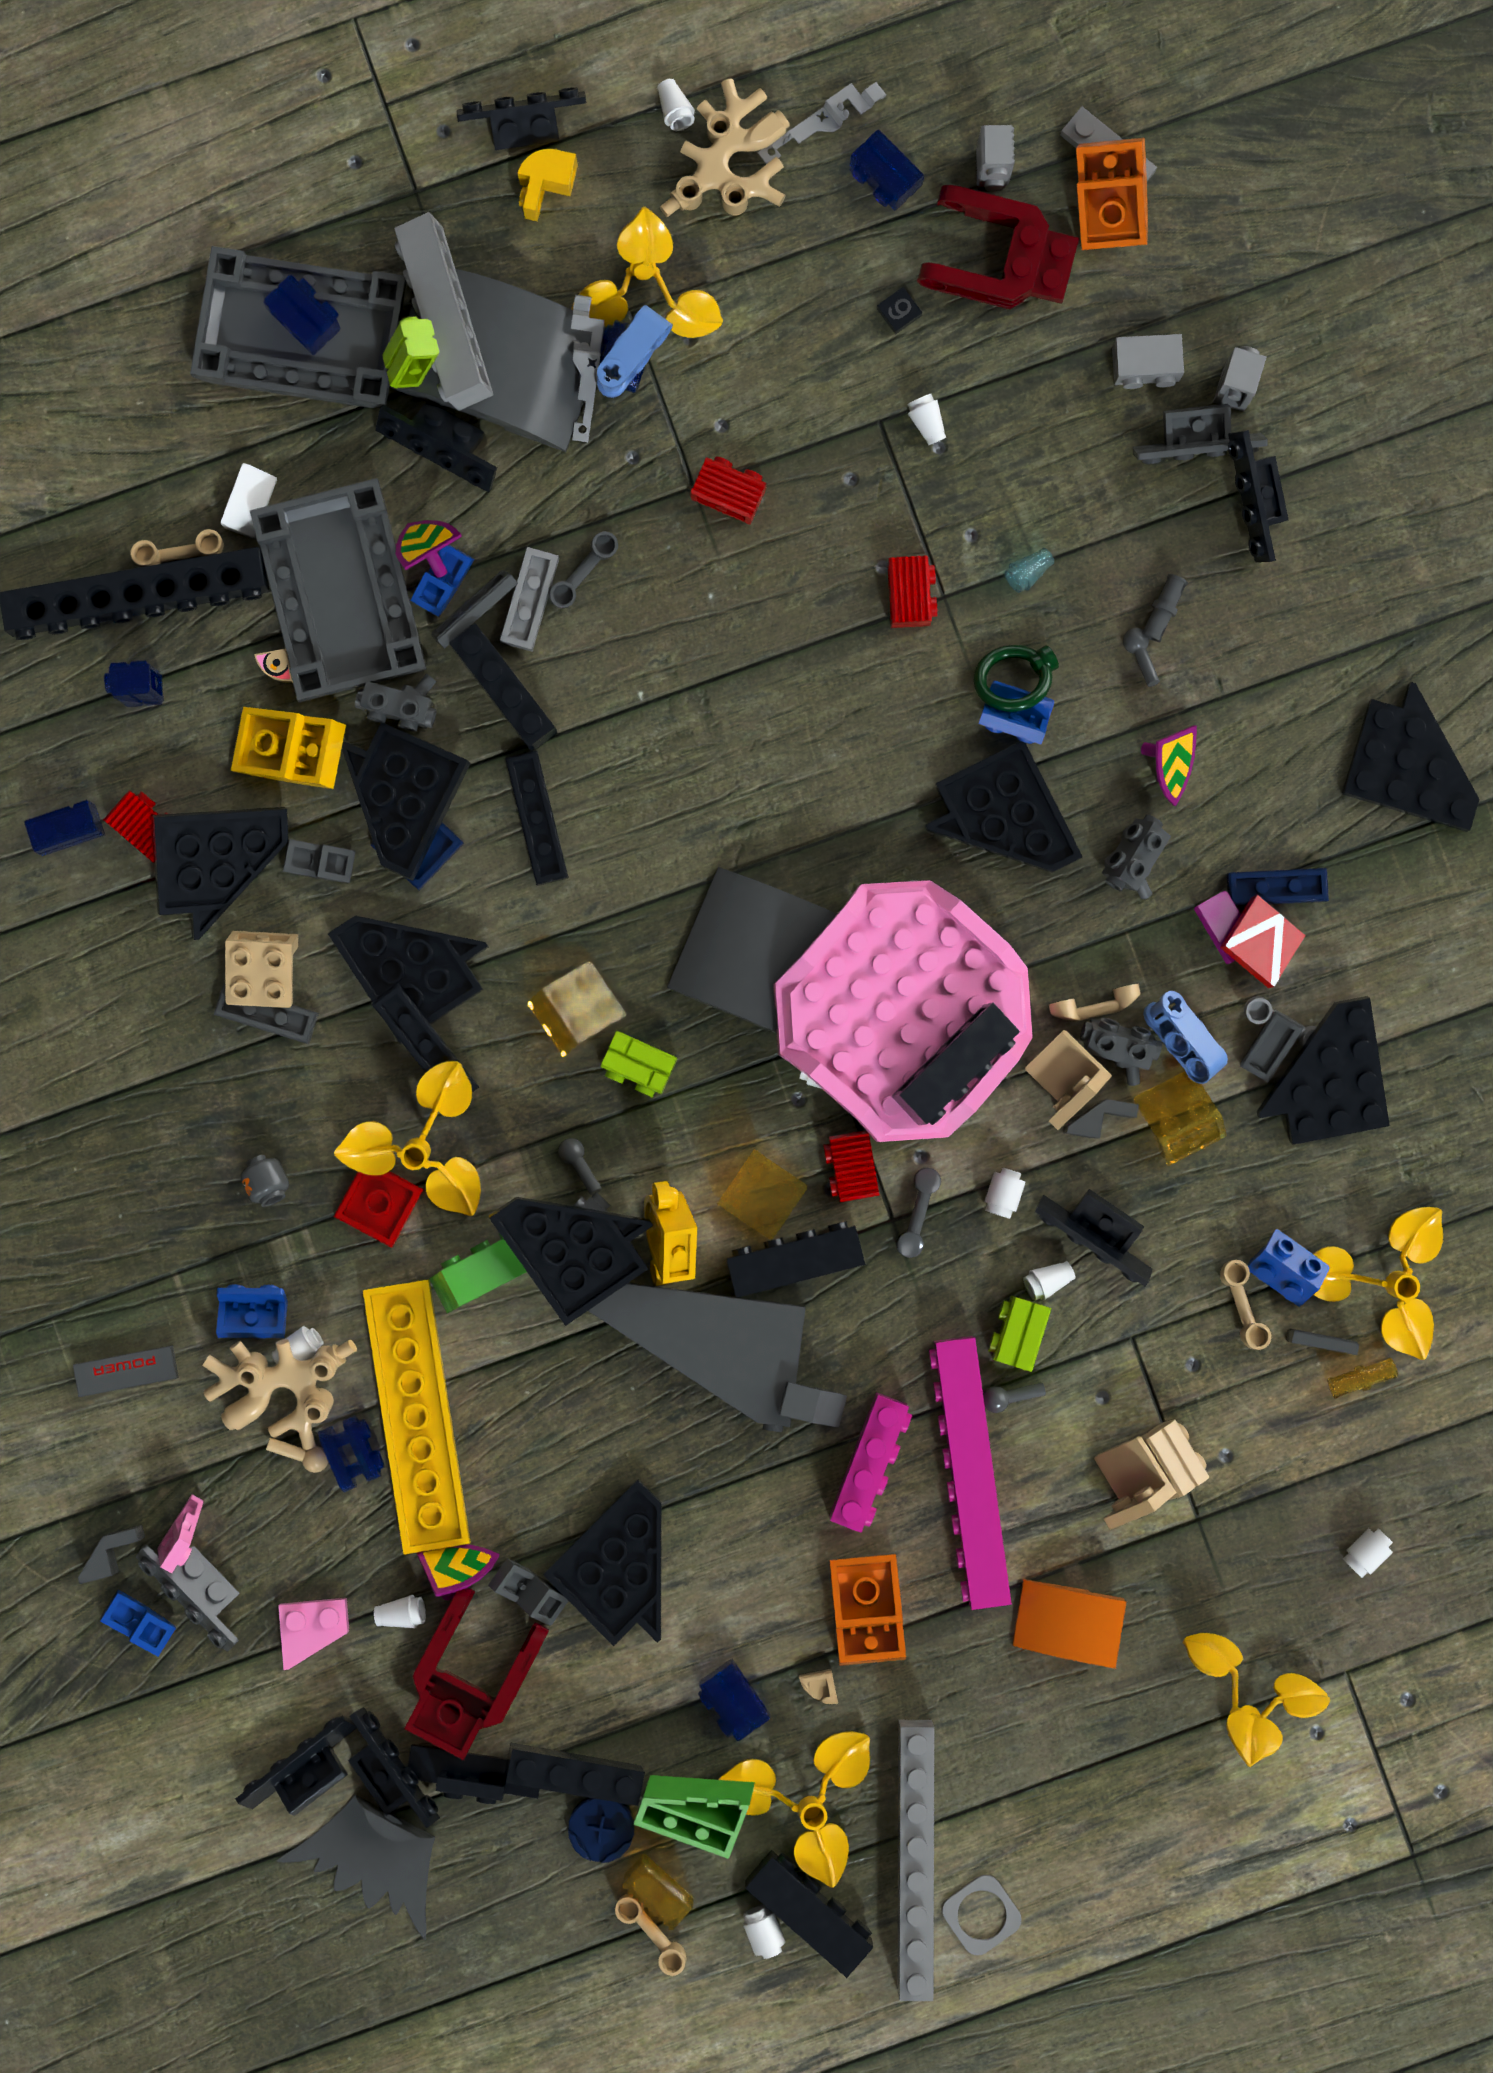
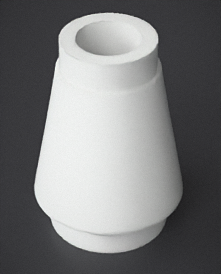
M674 79L662 81L657 86L664 122L673 131L684 130L693 124L695 110Z
M932 394L925 395L907 404L910 410L908 415L927 441L928 446L946 438L938 400H934Z
M1065 1261L1030 1270L1029 1275L1023 1277V1281L1032 1300L1041 1299L1044 1301L1074 1280L1075 1273L1069 1262Z
M409 1595L381 1606H375L374 1620L377 1626L417 1628L418 1624L425 1623L426 1609L422 1597Z

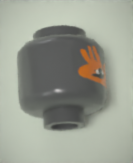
M259 1155L247 1161L248 1167L243 1170L240 1178L251 1202L260 1203L262 1207L278 1203L286 1197L285 1192L289 1188V1181L278 1159H266L265 1155Z

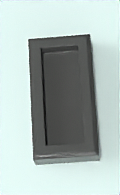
M1274 1009L1271 1018L1265 1023L1240 1062V1067L1269 1083L1304 1026Z
M1291 1328L1287 1330V1342L1358 1355L1359 1344L1356 1341Z

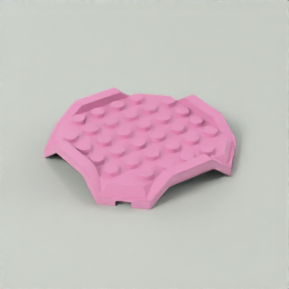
M930 880L859 885L832 921L793 965L773 984L775 1009L777 1011L778 1055L812 1079L857 1119L876 1142L949 1137L978 1110L1018 1063L1033 1038L1028 968L1011 945L966 904ZM993 1002L1020 1031L1013 1038L1016 1042L1015 1045L1002 1056L998 1053L990 1061L993 1065L992 1068L979 1079L975 1076L967 1084L970 1088L969 1091L956 1102L952 1099L944 1107L946 1113L938 1122L933 1125L930 1123L927 1125H917L891 1096L984 1004Z

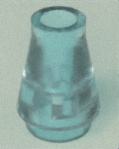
M1042 548L1038 552L1010 563L1009 569L1005 571L1006 580L1016 592L1029 591L1045 571L1054 564V558L1046 548Z

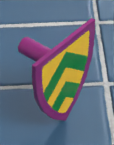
M436 520L411 522L406 525L399 535L395 554L405 570L426 558L435 576L440 578L447 574V569L437 551L461 538L462 535L455 527L446 522Z
M1196 725L1156 741V744L1144 742L1141 747L1142 755L1156 758V781L1159 782L1165 798L1173 806L1178 804L1191 775L1196 750Z
M469 1544L416 1552L435 1596H441L444 1600L453 1599L454 1592L468 1588L481 1580L493 1568L500 1554L486 1548Z

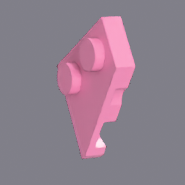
M191 1494L157 1548L160 1567L170 1573H173L177 1565H184L192 1550L189 1546L203 1505V1500Z
M347 1598L281 1603L278 1605L283 1670H289L349 1632Z

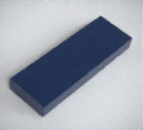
M1327 868L1227 873L1228 894L1236 906H1246L1251 897L1259 895L1269 905L1329 901Z

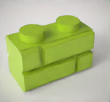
M407 317L399 322L397 329L382 354L385 368L389 369L387 376L391 387H419L440 353L437 340L433 338L435 333L431 320Z
M616 1031L600 1067L607 1070L605 1077L623 1084L626 1078L637 1083L634 1090L653 1098L655 1092L662 1095L678 1058Z
M1012 1295L1009 1302L1003 1300L998 1319L1003 1321L999 1333L993 1332L988 1351L993 1352L991 1359L1032 1372L1052 1308Z

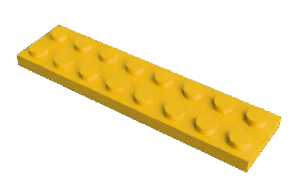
M430 1279L363 1290L403 1555L470 1544Z

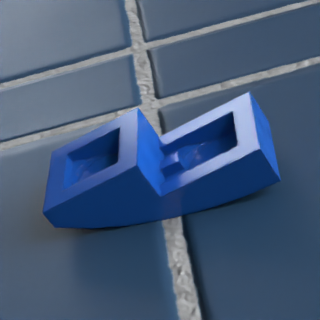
M451 545L442 548L438 553L447 569V574L437 578L430 568L428 572L424 573L410 600L438 617L441 616L475 560Z
M117 1590L100 1617V1622L128 1636L130 1642L159 1657L176 1629V1626L120 1590Z

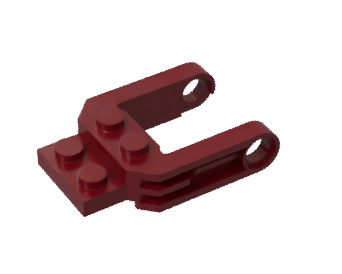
M943 185L941 187L937 201L938 206L941 204L949 209L964 212V216L1014 228L1002 280L937 263L926 262L921 264L917 279L921 286L1006 309L1016 307L1030 296L1059 304L1063 303L1079 238L1048 230L1049 224L1038 206L956 185Z
M469 1587L456 1591L413 1674L420 1699L404 1728L462 1760L465 1759L480 1729L503 1722L549 1632V1629L536 1622L533 1624L496 1697L490 1696L488 1691L447 1670L438 1669V1663L476 1592Z

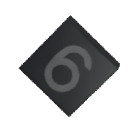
M904 287L877 305L878 312L895 335L922 316V311Z

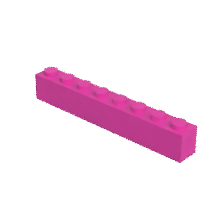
M974 1336L933 1341L934 1349H929L931 1369H937L939 1382H933L935 1401L942 1402L943 1415L938 1416L940 1436L946 1435L948 1448L942 1449L944 1467L945 1469L951 1468L952 1481L947 1482L949 1502L955 1501L957 1512L956 1515H951L953 1534L960 1535L961 1548H956L958 1569L964 1568L966 1581L960 1582L963 1602L969 1601L971 1610L1012 1605L976 1339Z

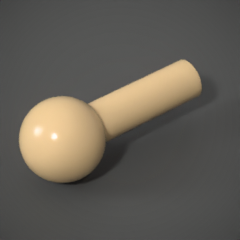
M270 1437L266 1447L267 1451L302 1462L304 1468L313 1473L324 1470L329 1461L326 1450L319 1446L303 1450L301 1447Z

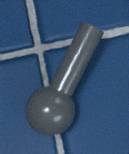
M1132 628L1125 633L1123 645L1128 652L1135 654L1147 686H1155L1160 680L1147 651L1149 636L1142 634L1143 629Z
M575 1138L565 1139L558 1148L560 1159L567 1164H572L591 1196L596 1192H600L602 1188L583 1158L585 1152L583 1144Z
M1043 1383L1007 1391L995 1386L987 1389L984 1393V1405L988 1411L1000 1413L1010 1403L1045 1396L1046 1392Z

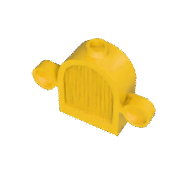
M668 1181L655 1182L652 1184V1195L646 1196L644 1200V1218L650 1219L653 1224L646 1231L648 1246L653 1260L650 1261L654 1286H660L672 1282L695 1279L697 1225L683 1193L675 1187H670Z

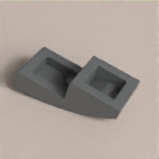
M289 839L282 872L350 883L356 851Z

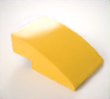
M243 707L231 771L272 780L334 789L346 725L333 719L304 716L294 712Z

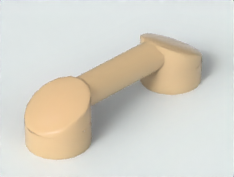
M207 529L198 534L196 544L157 550L156 546L148 540L138 541L131 549V557L138 567H146L163 562L222 553L224 543L217 531Z
M1139 984L1113 989L1114 1000L1080 1008L1076 1007L1075 999L1049 1004L1050 1013L1052 1016L1063 1020L1078 1022L1120 1012L1140 996Z
M1230 1260L1221 1268L1220 1279L1224 1285L1230 1287L1243 1325L1240 1330L1241 1341L1250 1349H1264L1271 1342V1332L1266 1325L1255 1322L1243 1285L1250 1276L1249 1267L1241 1260Z
M632 1893L621 1896L615 1907L617 1918L626 1924L637 1922L661 1951L658 1963L663 1973L670 1976L680 1974L687 1960L686 1952L682 1945L669 1941L644 1911L645 1904L641 1896Z

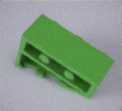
M499 1234L501 1240L492 1245L486 1240L472 1247L470 1251L473 1255L463 1260L457 1255L441 1263L443 1270L429 1278L447 1314L527 1272L501 1234Z
M650 1775L633 1825L729 1859L748 1811L755 1782Z

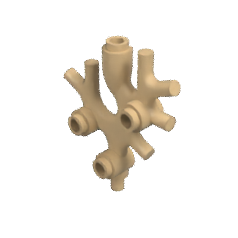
M726 79L721 82L726 100V109L724 111H715L707 100L698 105L697 110L707 121L708 139L713 144L708 148H701L688 141L684 142L680 153L696 161L697 170L692 176L682 177L678 181L676 189L670 193L671 198L660 206L661 211L666 217H669L678 209L683 211L698 208L702 203V193L711 189L720 191L722 206L730 215H740L745 212L748 206V199L752 197H761L779 207L781 206L786 195L769 185V179L784 168L782 162L777 157L749 177L735 175L730 171L728 164L730 157L734 153L762 150L787 133L786 129L790 126L789 122L779 110L775 113L769 112L749 129H743L740 126V120L767 99L765 92L761 88L757 89L747 98L741 99L737 94L734 80ZM722 129L724 132L717 133L716 130ZM690 193L693 194L694 197L686 198L685 195ZM738 199L740 202L732 203L730 200Z
M282 1339L276 1342L279 1361L273 1367H268V1361L261 1353L249 1352L241 1340L230 1347V1350L239 1362L235 1367L224 1364L209 1354L202 1366L215 1373L219 1377V1381L204 1390V1395L208 1401L215 1400L237 1385H243L249 1391L247 1395L227 1406L221 1414L222 1421L229 1430H240L256 1420L267 1408L272 1392L277 1388L283 1387L290 1389L295 1394L297 1406L292 1413L270 1425L268 1431L273 1438H276L286 1431L294 1429L299 1433L303 1450H309L316 1446L311 1424L323 1422L334 1403L332 1394L324 1388H317L316 1381L330 1380L335 1375L338 1367L346 1362V1357L356 1352L357 1348L352 1340H348L340 1346L336 1344L322 1346L316 1351L313 1358L301 1361L293 1357L289 1340Z

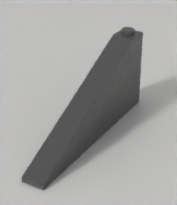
M628 1283L588 1310L757 1423H762L764 1430L783 1432V1426H791V1418L779 1415L778 1413L786 1382L796 1383L805 1306Z

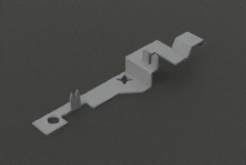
M875 82L860 95L851 83L827 99L823 108L789 130L776 142L760 150L757 154L767 164L775 157H781L777 149L793 138L799 144L817 131L835 132L841 128L843 121L849 116L847 109L843 112L844 105L842 102L848 99L861 115L869 110L876 101L883 99L886 93ZM823 112L824 116L828 118H824L821 122L820 117L817 116ZM774 149L775 155H769L768 150Z
M575 295L571 329L590 331L592 335L590 346L587 342L573 341L572 360L581 374L578 400L586 402L583 409V423L574 422L572 440L588 442L597 384V369L601 356L600 349L604 320L589 318L592 297ZM588 358H590L591 360L597 359L595 362L596 368H594L593 366L587 367V365L589 364ZM584 425L586 432L580 433L578 428Z

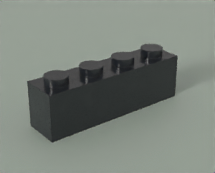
M476 623L449 642L455 654L531 752L538 749L557 734L553 723Z
M993 1002L984 1004L891 1097L917 1125L935 1124L945 1115L944 1107L952 1099L956 1102L969 1091L970 1088L967 1084L975 1076L979 1079L992 1068L993 1065L990 1061L998 1053L1002 1056L1015 1045L1016 1042L1013 1038L1020 1031Z
M847 1221L828 1225L829 1232L816 1235L815 1229L797 1233V1240L784 1243L783 1237L763 1242L764 1249L752 1251L751 1246L731 1250L733 1257L727 1258V1263L736 1298L866 1265L856 1226L848 1227Z
M510 1742L504 1772L505 1782L509 1784L639 1806L645 1775L642 1766L512 1742Z
M771 1850L746 1878L745 1888L842 1975L848 1978L873 1949V1942L870 1937L872 1932L860 1920L857 1919L855 1922L850 1920L845 1915L847 1912L845 1907L835 1898L831 1897L828 1900L819 1892L822 1888L809 1875L803 1878L794 1870L796 1867L795 1863L787 1855L781 1852L778 1856Z

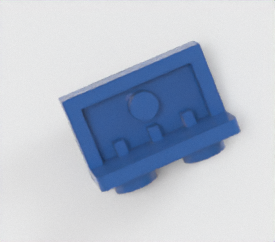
M993 681L990 687L994 694L1006 699L1021 698L1031 693L998 681ZM1045 697L1037 705L1018 712L1000 711L984 704L979 724L994 733L1005 732L1014 735L1024 743L1032 744L1035 742L1042 744L1048 720L1054 706V700Z
M1278 1229L1271 1234L1267 1244L1247 1265L1250 1273L1298 1307L1302 1306L1320 1289L1330 1269L1328 1264Z
M237 1284L229 1285L226 1288H217L219 1308L216 1334L218 1338H285L288 1301L284 1289L274 1285L246 1288Z

